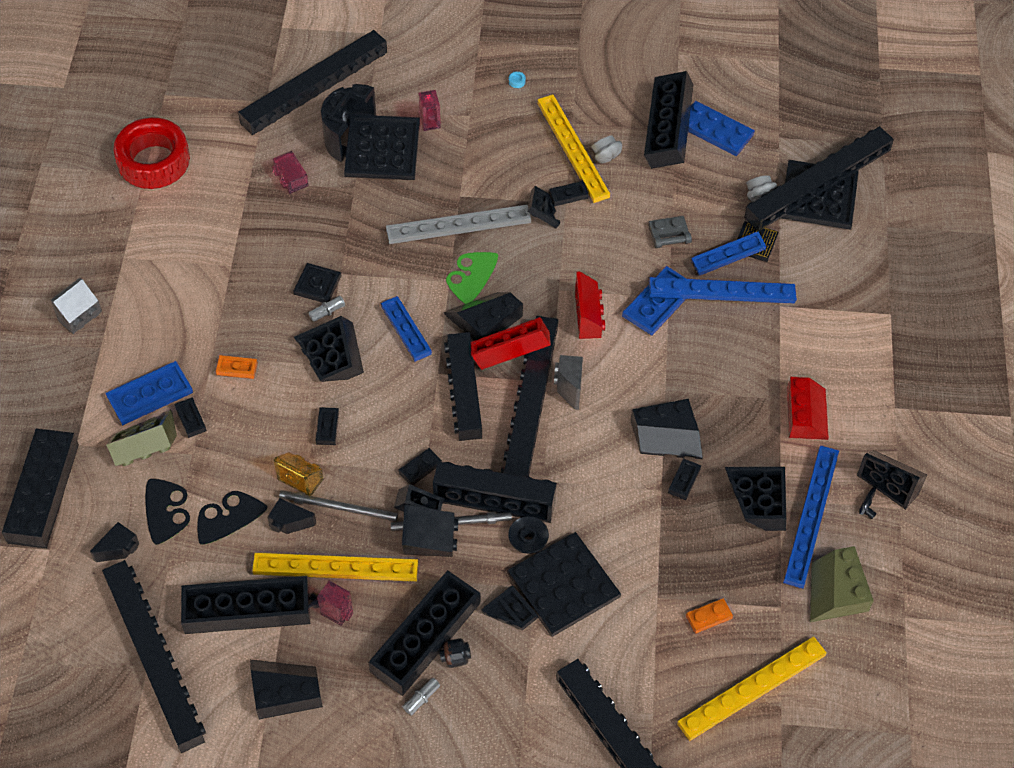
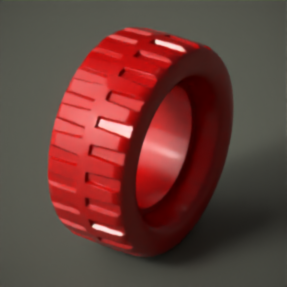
M149 117L136 120L124 127L114 142V157L121 176L127 182L139 188L157 189L171 185L183 176L189 166L190 153L185 134L178 125L167 119ZM159 146L171 151L168 157L156 163L143 164L134 161V158L140 151L149 147Z

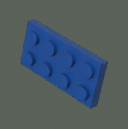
M696 100L691 105L688 132L736 157L754 135L755 130Z
M668 266L656 276L657 278L687 279ZM648 285L623 311L622 317L653 336L686 299L650 297Z
M177 361L105 394L123 426L192 394L193 390Z

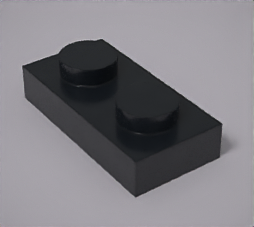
M583 181L549 189L554 207L588 199L589 196Z
M193 397L174 404L188 438L207 431Z
M319 407L316 445H336L339 408Z
M428 448L400 468L399 474L413 486L435 470L437 463L442 462V460Z
M683 458L668 489V494L687 500L702 465Z

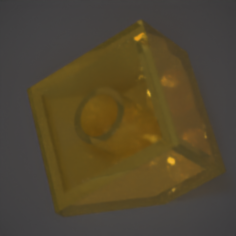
M288 452L274 459L277 479L300 492H304L305 495L312 496L324 480L321 467L315 463L311 464L305 461L300 455Z

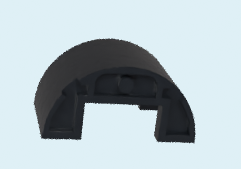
M352 84V87L338 88L330 93L322 104L321 118L325 147L328 153L340 162L346 157L347 147L341 144V136L349 127L350 115L376 116L375 92L372 86Z

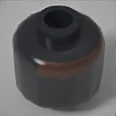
M462 638L445 641L443 643V650H439L441 662H446L449 668L467 665L468 659H471L469 643L465 642Z

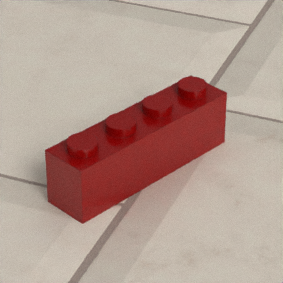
M541 317L471 342V356L480 369L483 370L550 346V332Z

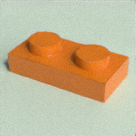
M219 355L216 375L254 379L258 365L257 359Z
M723 598L688 612L686 618L696 634L731 620L733 614Z

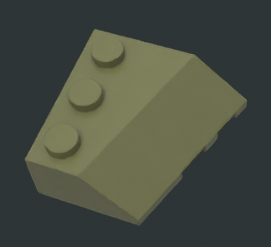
M166 411L165 416L160 419L155 417L148 419L141 427L137 424L113 434L107 443V447L115 466L121 464L122 466H127L137 458L143 460L152 456L154 452L159 451V453H163L171 449L170 447L177 437L172 411Z
M855 546L836 549L812 562L810 622L870 611L874 600Z

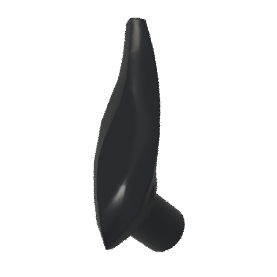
M873 486L859 509L860 515L865 514L870 519H873L877 514L870 508L876 492V486Z
M313 592L310 595L312 602L308 605V608L313 607L316 609L326 605V597Z

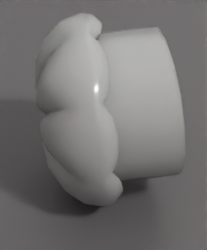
M613 135L597 141L591 148L595 152V160L602 164L616 158L621 153L623 145L622 142L616 141Z
M770 176L753 178L746 182L749 190L747 197L755 202L765 193L768 194L773 191L777 184L772 182Z

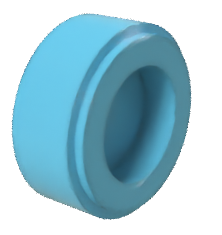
M513 72L509 75V85L511 87L521 88L525 85L526 77L523 73Z

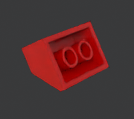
M580 271L576 272L575 283L579 339L601 338L602 331H605V319L601 318V315H604V306L600 304L602 289H598V282Z
M790 377L787 387L789 438L828 440L826 389L809 377Z

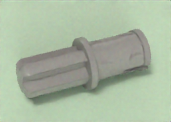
M339 295L327 303L323 302L321 306L310 311L309 317L315 322L326 315L330 316L332 312L344 307L345 302Z
M432 678L419 691L415 690V694L402 706L403 709L412 716L424 703H428L427 699L440 687L439 682Z

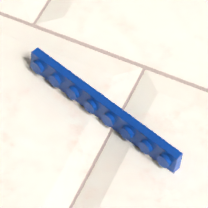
M649 278L650 297L793 304L797 300L795 284Z
M821 445L819 447L783 582L785 584L804 588L839 450Z

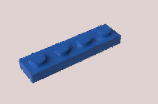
M758 231L692 257L691 261L700 276L766 250V245Z
M396 296L382 302L381 308L413 360L416 362L432 355V350L399 297Z

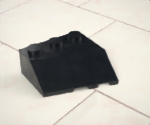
M497 292L444 312V315L465 333L470 332L471 339L476 341L506 330L523 317V303L511 292Z
M339 316L294 337L296 342L300 344L302 352L309 359L311 367L321 382L349 380L364 373L353 322L343 316Z
M689 399L632 409L631 425L640 454L658 456L669 454L677 455L680 458L691 456L695 457V459H703L700 433Z
M873 450L864 455L857 476L871 486H876L878 491L906 510L919 495L927 474Z
M725 467L745 521L765 531H786L785 467Z
M250 659L255 706L259 720L323 707L315 666Z

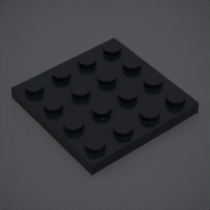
M351 114L344 176L415 180L420 117Z
M788 160L785 183L790 178H795L803 170L809 169L815 164ZM859 171L781 218L851 230Z
M576 532L507 570V574L527 603L537 613L539 620L551 637L621 597L620 591Z

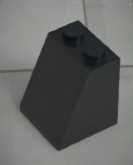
M405 505L402 535L404 555L453 557V551H457V539H454V531H458L459 519H455V513Z

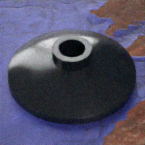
M527 516L519 518L512 523L509 528L508 538L510 544L517 551L527 554L536 553L546 546L549 539V531L540 519ZM529 536V537H531L532 539L527 540V539H525V537Z

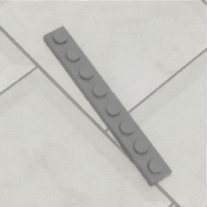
M528 205L387 225L386 232L389 244L527 224L531 223V216L527 212Z

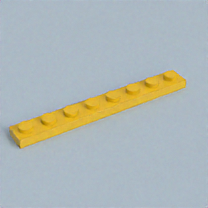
M549 95L538 99V106L580 180L584 182L593 203L610 198L609 190L555 96Z
M255 553L252 572L253 575L417 582L418 559Z
M813 636L677 722V725L687 739L691 741L826 656L827 652Z

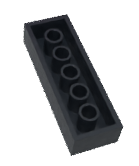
M687 71L654 77L644 156L651 169L685 162L694 86Z
M35 429L2 530L7 544L47 549L79 446L75 433Z
M451 462L437 463L433 479V494L444 498L443 504L495 513L511 512V516L521 518L527 516L535 517L548 523L552 521L557 483L547 479L538 480L529 476H516L508 472L499 473L490 469H477L469 465L460 466Z
M447 570L368 662L370 673L403 696L439 654V650L443 649V643L449 641L481 604V593Z
M296 576L182 585L181 625L185 634L311 624L310 608H308L310 604L308 577Z

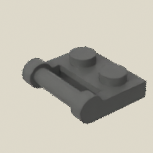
M684 216L649 221L648 226L655 248H662V246L683 242L688 244L692 242Z

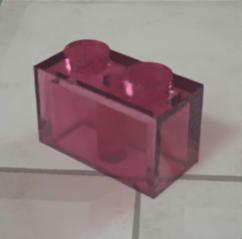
M436 90L419 92V116L423 130L440 129V104Z
M292 151L273 158V173L275 176H279L283 189L286 188L289 194L309 186L308 176Z
M329 580L317 596L320 614L342 626L353 615L351 594L346 589Z

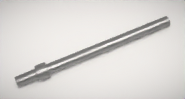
M281 490L279 498L293 500L294 503L298 504L308 503L396 521L398 513L309 496L299 491L294 493Z
M487 512L485 515L455 517V519H459V525L486 522L488 524H496L498 521L512 520L511 512L497 514L495 512ZM403 522L391 523V531L403 530Z

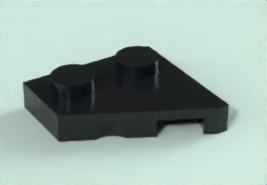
M534 186L531 190L527 212L557 228L560 225V220L555 219L556 209L552 204L550 194Z
M513 585L481 609L484 615L522 631L539 618L537 613Z

